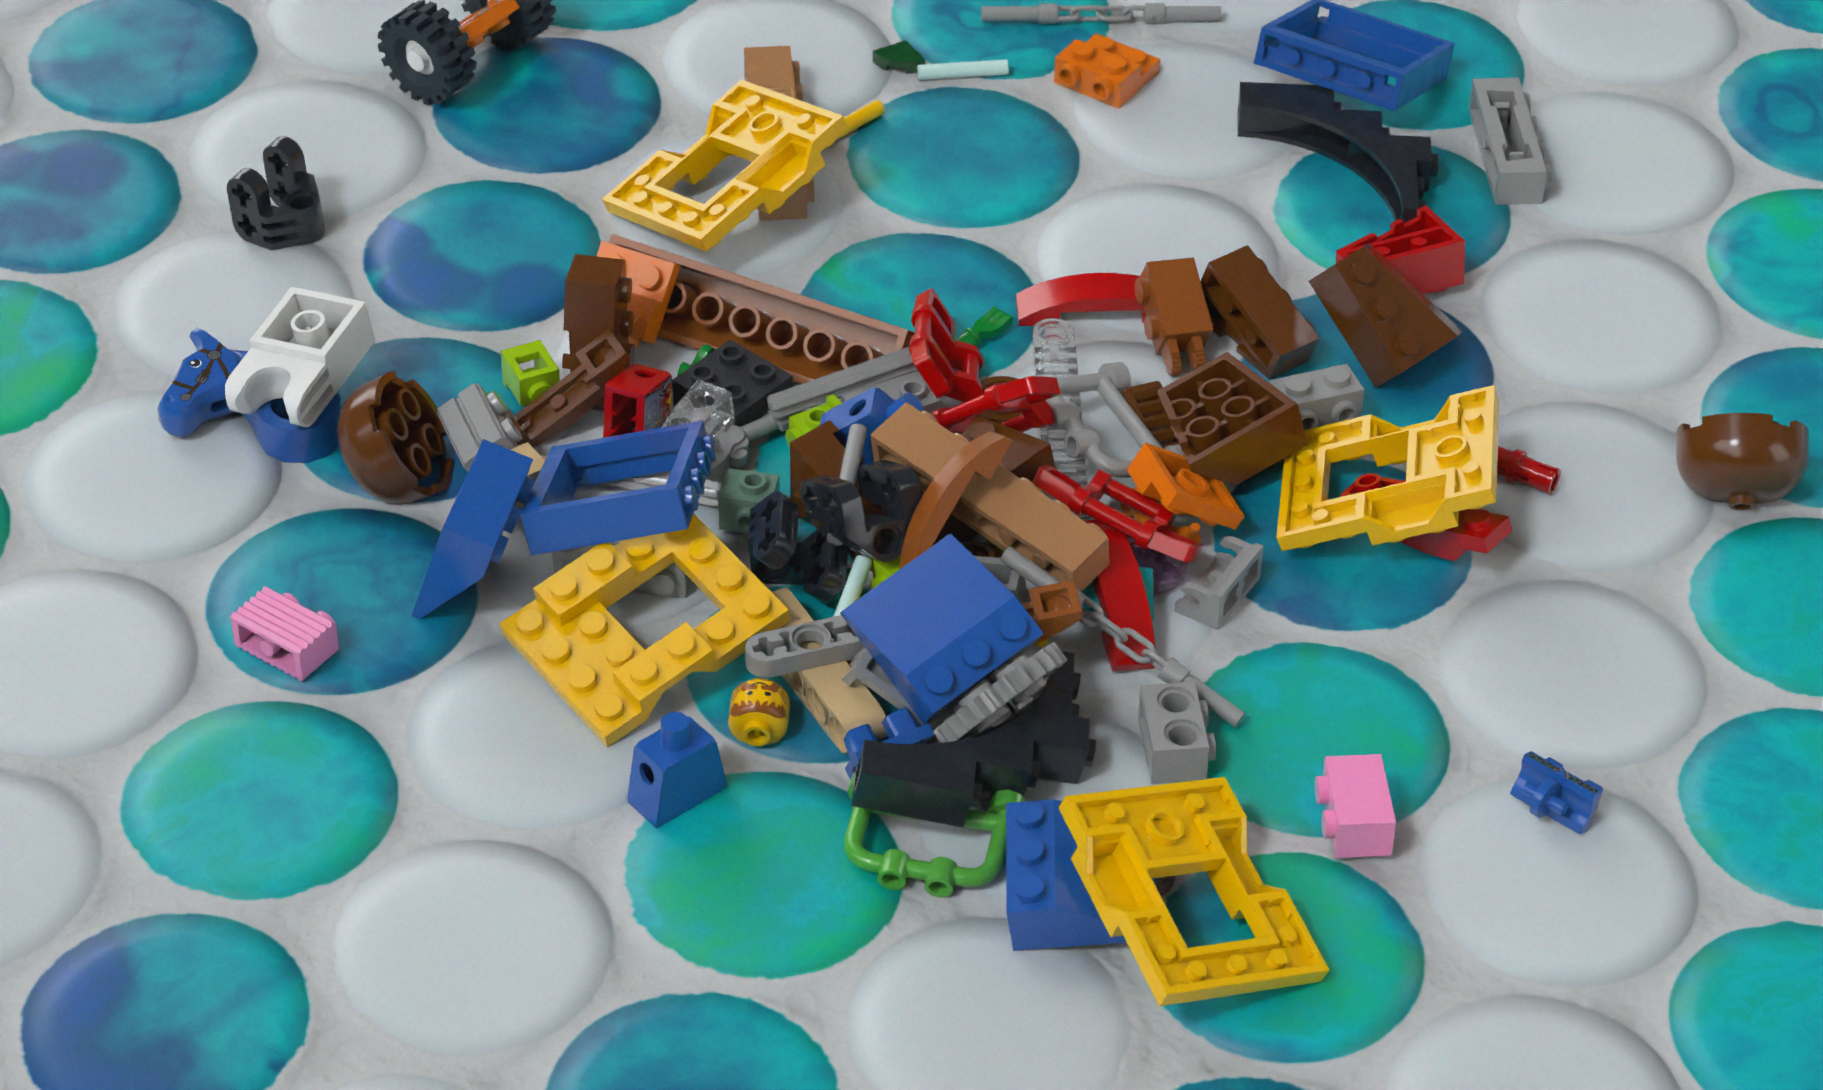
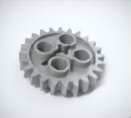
M1055 642L1029 658L1026 654H1023L1008 665L1006 663L988 677L990 683L984 678L966 692L967 696L953 708L955 714L939 725L933 733L940 743L962 740L970 734L973 737L981 735L990 727L994 729L1012 715L1009 712L1010 710L1016 713L1034 700L1032 696L1047 684L1045 678L1067 661V658Z

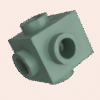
M728 468L718 496L719 530L749 534L750 509L774 491H780L779 475Z

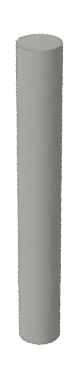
M852 424L850 426L839 477L840 479L850 481L855 487L867 434V428L862 424ZM828 533L827 541L834 545L843 544Z

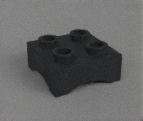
M730 339L672 380L673 406L683 412L696 413L707 420H716L720 425L731 423L741 427L767 414L769 411L767 397L793 387V375Z

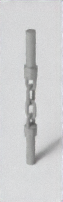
M1038 3V6H981V21H1038V24H1057V22L1129 21L1145 22V24H1164L1165 21H1221V6H1165L1164 3H1145V5L1131 6L1078 5L1075 7L1058 6L1057 3ZM1059 11H1070L1069 16H1059ZM1080 11H1096V16H1080ZM1106 11H1122V16H1106ZM1132 11H1143V16H1133Z
M1011 546L1006 549L1000 559L1002 563L1036 587L1060 582ZM1076 589L1080 605L1082 606L1085 603L1096 611L1090 614L1091 620L1083 616L1079 620L1081 623L1089 627L1098 626L1114 638L1115 645L1119 650L1136 662L1144 664L1149 662L1160 670L1158 678L1166 683L1195 682L1199 700H1206L1210 711L1234 728L1238 726L1245 716V712L1191 675L1190 670L1172 657L1166 661L1156 654L1154 645L1131 628L1121 629L1104 617L1103 609ZM1127 635H1130L1148 648L1142 651V656L1122 643L1128 640Z

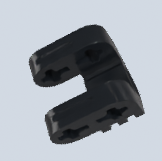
M287 136L277 137L263 151L267 182L257 171L251 168H243L227 183V194L235 231L244 241L269 250L311 243L322 238L325 234L319 192L314 175L307 173L303 151L293 139ZM271 199L277 206L271 205Z
M888 460L864 464L859 468L858 480L863 496L868 502L882 506L883 515L872 513L864 516L861 496L858 489L850 481L822 475L804 480L801 483L800 495L806 513L812 519L824 522V528L827 533L854 552L882 562H891L901 555L909 523L922 498L920 483L912 468ZM880 532L879 541L874 546L875 536Z
M774 491L750 509L748 546L751 572L763 584L803 585L804 591L822 603H829L838 596L846 582L848 547L844 544L834 545L827 541L828 533L825 531L824 526L817 529L802 542H797L798 504L780 491Z

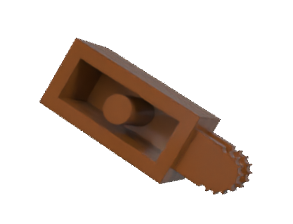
M1191 257L1146 262L1139 279L1135 281V296L1138 303H1143L1146 315L1144 319L1146 337L1148 340L1153 341L1156 355L1162 354L1168 375L1181 374L1182 361L1179 355L1180 352H1187L1190 367L1192 370H1195L1206 364L1204 348L1213 332L1195 259Z

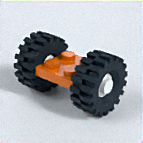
M425 0L413 2L381 25L382 30L378 32L377 38L382 40L378 44V50L385 54V57L381 59L384 67H390L392 72L389 73L391 79L393 81L395 79L399 80L401 83L399 88L404 93L407 91L411 92L412 99L418 101L422 98L425 105H431L433 102L435 105L440 104L468 85L474 78L475 73L472 71L477 68V61L471 59L475 55L474 47L482 43L488 35L491 37L492 44L497 46L502 42L503 49L509 50L514 47L515 50L522 47L548 29V26L553 23L554 18L551 16L556 13V6L550 4L553 0H465L466 2L461 5L464 12L469 11L470 15L460 22L456 18L451 21L448 18L449 11L445 8L437 10V4L430 1L427 4Z

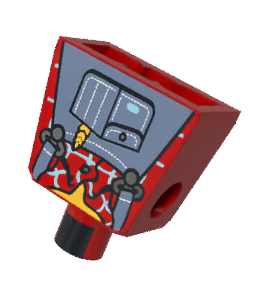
M631 364L608 381L605 385L603 438L668 427L671 411V391L673 389L671 374L656 368Z

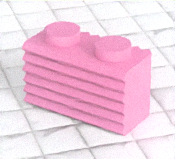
M263 586L261 592L257 591L255 597L251 596L249 602L245 601L243 607L239 606L237 612L233 611L231 615L233 639L237 648L241 647L244 652L248 651L251 656L255 655L258 660L262 658L265 663L269 662L272 667L276 666L279 671L283 670L285 674L289 673L292 678L297 677L300 682L339 650L337 626L332 617L324 611L316 613L306 608L290 593L280 594L269 587Z

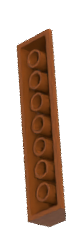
M611 234L609 240L611 244L681 266L658 337L697 350L704 344L717 349L731 339L793 375V381L800 384L909 347L910 340L914 336V332L615 234Z

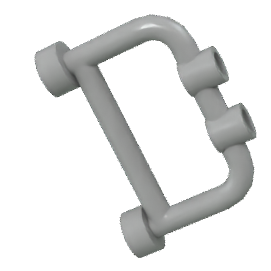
M1106 363L1099 368L1098 373L1057 379L1061 395L1097 390L1141 448L1145 442L1163 448L1121 395L1123 389L1131 386L1130 372L1124 363ZM1061 395L1045 400L1054 413V422L1052 425L1047 426L1049 430L1065 429L1068 434L1065 437L1064 445L1066 453L1070 458L1086 457L1097 470L1103 469L1116 478L1131 477L1127 468L1133 459L1116 460L1107 456L1101 449L1098 433L1095 430H1086L1080 422L1079 410L1075 403L1065 402ZM1179 444L1164 448L1184 456Z

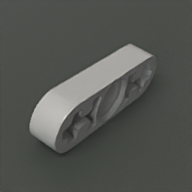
M839 615L753 635L747 640L745 645L746 668L755 676L770 678L852 660L864 645L844 618ZM805 641H816L822 646L814 650H807L801 648L799 644Z

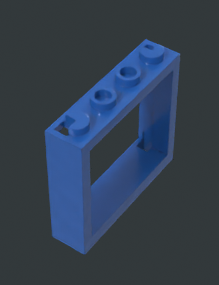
M1310 0L1261 27L1254 64L1396 111L1447 79L1455 43L1327 0ZM1320 7L1329 9L1328 17H1318ZM1389 76L1397 78L1395 86L1387 84Z
M703 420L553 446L520 513L530 554L537 555L688 529L694 511L698 510L699 497L701 494H704L705 481L707 477L711 476V465L716 460L714 451L715 439L712 434H706ZM671 471L666 485L572 501L577 488L580 486Z

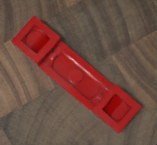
M1084 273L1051 279L1026 288L1016 294L1018 325H1060L1061 312L1140 311L1142 323H1144L1146 315L1143 303H1138L1135 296V281L1140 276L1122 273Z
M1083 520L1087 524L1093 523L1100 527L1109 541L1110 565L1093 580L1099 605L1103 609L1104 617L1121 629L1131 628L1149 640L1156 649L1145 586L1136 558L1125 534L1098 520ZM1102 630L1101 637L1112 671L1155 669L1149 662L1145 664L1138 663L1119 650L1115 645L1114 638ZM1127 635L1128 640L1122 643L1142 656V651L1148 648L1130 635Z

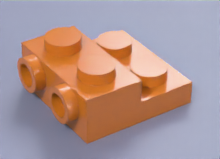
M1095 33L1086 42L1075 39L1055 57L1054 83L1119 109L1160 72L1161 59L1149 55L1142 50L1114 41L1107 36Z
M601 240L596 256L625 260L626 277L632 278V294L630 302L627 303V310L633 311L634 323L632 333L629 336V343L634 344L635 348L639 347L640 341L655 345L681 266Z
M1145 442L1127 468L1128 473L1136 484L1135 489L1137 492L1157 502L1161 501L1162 505L1174 514H1190L1198 517L1207 525L1215 527L1219 524L1236 530L1245 517L1224 483L1220 480L1191 472L1183 455Z

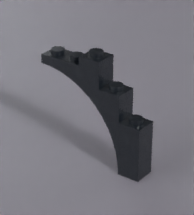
M1240 82L1237 137L1278 141L1316 152L1334 160L1365 180L1380 195L1391 211L1394 221L1401 219L1406 223L1417 217V209L1426 205L1425 201L1419 200H1423L1424 192L1428 193L1430 177H1437L1439 154L1432 153L1431 137L1390 135L1389 127H1383L1382 111L1341 109V102H1334V91L1319 85Z
M1061 651L1067 658V661L1048 676L1047 684L1040 696L1029 708L999 728L978 736L937 744H897L864 739L854 774L851 806L963 828L969 809L977 811L980 798L990 800L991 796L997 791L1011 790L1024 797L1027 787L1035 788L1038 776L1078 784L1083 767L1092 766L1096 751V740L1089 738L1090 719L1078 717L1079 704L1072 703L1077 698L1081 681V674L1074 672L1075 653Z

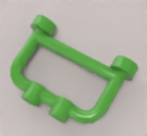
M855 772L852 775L848 788V796L851 800ZM1000 790L991 796L987 812L969 809L964 827L992 832L985 861L981 866L975 868L959 867L956 862L947 857H936L931 862L911 859L907 853L897 849L887 850L884 854L865 850L863 839L871 813L909 819L915 818L854 806L844 836V852L849 861L858 868L878 873L877 881L886 889H902L905 886L906 879L912 878L924 880L925 890L930 895L939 898L948 897L952 894L954 885L978 887L988 884L999 875L1006 857V803L1025 802L1026 799L1017 792Z

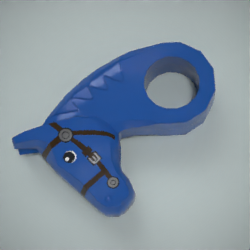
M200 328L192 330L189 336L197 352L182 360L172 384L162 396L157 407L159 422L168 434L181 438L187 437L200 424L210 419L235 413V411H231L228 408L225 384L230 374L248 352L227 349L217 339ZM338 392L316 421L309 427L290 424L283 398L266 402L253 414L242 413L254 430L258 442L265 453L282 462L309 463L327 457L339 446L337 426L342 407L341 397Z

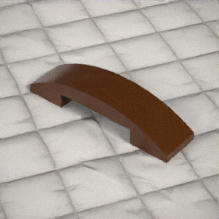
M610 328L575 354L582 364L518 413L514 414L508 408L509 412L503 415L504 419L509 418L521 433L523 439L517 442L518 446L528 442L534 448L574 424L605 395L606 383L623 371L630 359Z

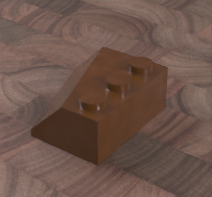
M1369 243L1309 280L1310 285L1375 388L1404 372L1462 333V330Z
M1228 352L1157 391L1161 405L1193 473L1238 485L1307 445L1298 404Z

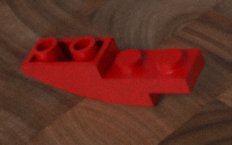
M1374 473L1364 474L1358 477L1339 496L1343 497L1406 482V480L1401 481L1381 477ZM1466 509L1459 511L1457 527L1448 528L1440 533H1426L1405 538L1399 542L1424 553L1455 561L1467 550L1488 554L1512 532V526L1509 516L1490 513L1484 509Z

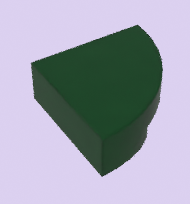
M906 40L873 50V63L885 70H888V66L905 68L906 73L911 74L917 72V65L925 64V59Z

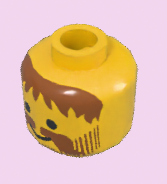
M754 678L739 684L732 693L728 725L734 737L752 746H764L779 742L786 734L790 711L788 693L782 686L766 678Z

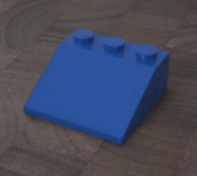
M485 439L482 440L442 528L412 613L413 617L423 618L482 579L490 561L500 563L509 538L502 536L504 531L513 533L522 508L515 506L516 502L525 504L535 479L527 476L533 461L532 458Z
M951 533L840 613L923 725L965 696L966 692L984 678L987 680L993 672L1006 663H1010L1032 647L1043 634L1016 596Z
M1050 799L1006 803V914L1013 951L1126 942L1124 936L1110 937L1071 860L1078 846L1059 810V806L1062 803L1059 800ZM1152 878L1157 888V878Z

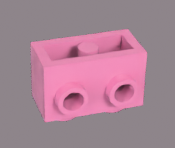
M1382 755L1325 756L1323 776L1315 777V798L1317 804H1324L1325 810L1322 811V833L1324 839H1331L1335 858L1392 856L1396 819Z

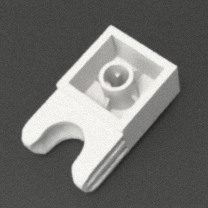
M291 286L249 340L250 350L228 377L225 384L228 408L231 411L250 415L266 402L283 398L290 424L303 427L311 426L376 341L366 302Z

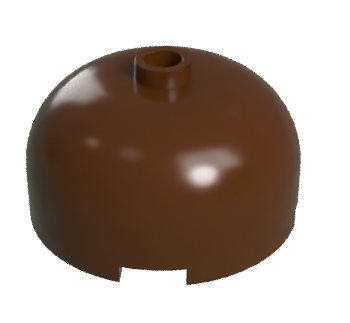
M396 371L387 372L370 380L350 394L339 415L337 436L342 458L355 481L376 499L390 504L403 505L427 499L446 490L452 482L455 460L452 458L446 459L447 450L443 437L447 433L437 415L438 407L420 384L414 379L407 382L396 376ZM436 457L441 465L440 477L429 487L418 486L419 479L431 474V459Z
M1723 413L1702 416V424L1700 426L1690 428L1689 424L1682 423L1676 430V462L1678 471L1685 484L1700 497L1717 502L1729 503V508L1734 510H1750L1755 508V504L1769 503L1783 498L1800 484L1809 463V429L1797 420L1790 422V427L1781 425L1779 422L1773 421V415L1763 413Z

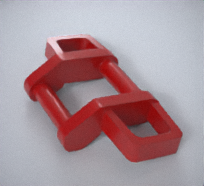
M933 288L917 295L911 316L915 333L909 345V352L915 367L937 399L946 396L966 402L982 395L983 385L979 381V370L983 366V354L977 346L961 341L956 342L955 322Z
M1028 376L1008 383H996L987 387L984 394L952 408H939L930 412V414L941 426L953 434L959 433L962 435L977 415L980 416V414L989 410L1022 413L1001 423L1020 432H1025L1032 428L1043 429L1054 422L1053 410L1045 400L1059 396L1061 392L1057 377Z
M1050 465L1039 467L1032 483L1063 502L1071 512L1079 516L1088 515L1135 539L1134 544L1146 551L1153 549L1186 563L1197 560L1204 545L1169 530L1177 514L1166 509L1161 503L1112 479V474L1099 469L1088 485H1081ZM1105 494L1152 519L1142 524L1099 500Z

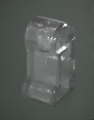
M698 379L673 408L662 427L703 420L706 434H712L714 437L719 430L726 432L735 422L732 395L728 390ZM706 396L715 399L713 405H707Z

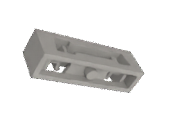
M1519 77L1473 79L1469 114L1495 205L1542 204L1544 189L1551 186L1552 173L1550 164L1544 163L1543 140H1537L1536 117L1530 116L1529 93H1523ZM1507 123L1510 124L1509 140L1513 152H1508V161H1506L1505 157L1507 142L1503 129H1506Z

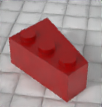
M1426 205L1417 209L1416 218L1406 223L1398 219L1390 223V231L1378 237L1376 234L1370 233L1336 251V263L1369 243L1423 294L1443 292L1449 287L1464 284L1465 240Z

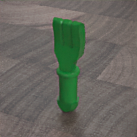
M994 306L976 320L972 328L965 329L964 333L955 340L956 342L961 341L978 346L981 339H992L1004 332L1012 324L1014 318Z

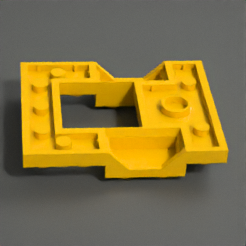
M740 80L712 104L706 133L684 153L664 150L657 151L602 198V201L607 211L707 252L711 247L719 244L722 238L740 222L745 221L755 209L770 214L780 208L785 200L802 185L810 182L813 176L826 165L820 152L831 146L835 139L847 130L848 127L843 116ZM735 155L752 162L705 204L670 191L679 180L695 185L698 181L706 178L710 171L728 156Z
M1495 385L1450 395L1436 418L1422 423L1399 427L1370 414L1304 430L1307 445L1284 459L1276 537L1281 550L1308 548L1317 543L1339 538L1348 539L1367 532L1372 546L1387 542L1396 543L1405 538L1426 533H1440L1448 528L1457 527L1459 511L1479 509L1485 505L1496 503L1499 396ZM1368 454H1373L1377 467L1407 462L1406 482L1328 500L1331 463L1343 460H1357Z
M693 513L689 527L685 530L626 539L615 546L610 542L596 545L535 586L533 590L536 599L499 623L505 638L608 748L648 719L664 691L692 672H717L745 652V645L750 637L758 633L779 629L788 623L791 617L789 609ZM675 563L720 611L694 629L685 622L647 649H644L606 608Z
M1226 777L1069 795L1063 799L1059 810L1078 846L1071 860L1110 937L1124 936L1159 1007L1321 982L1329 972L1326 962L1287 890L1263 884L1247 854V816ZM1206 871L1231 920L1245 918L1255 938L1187 948L1152 878Z

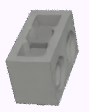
M1196 683L1140 685L1138 722L1151 784L1207 779L1208 761H1215L1216 743L1214 734L1206 733L1205 728H1208L1209 725L1208 705L1206 700H1199Z

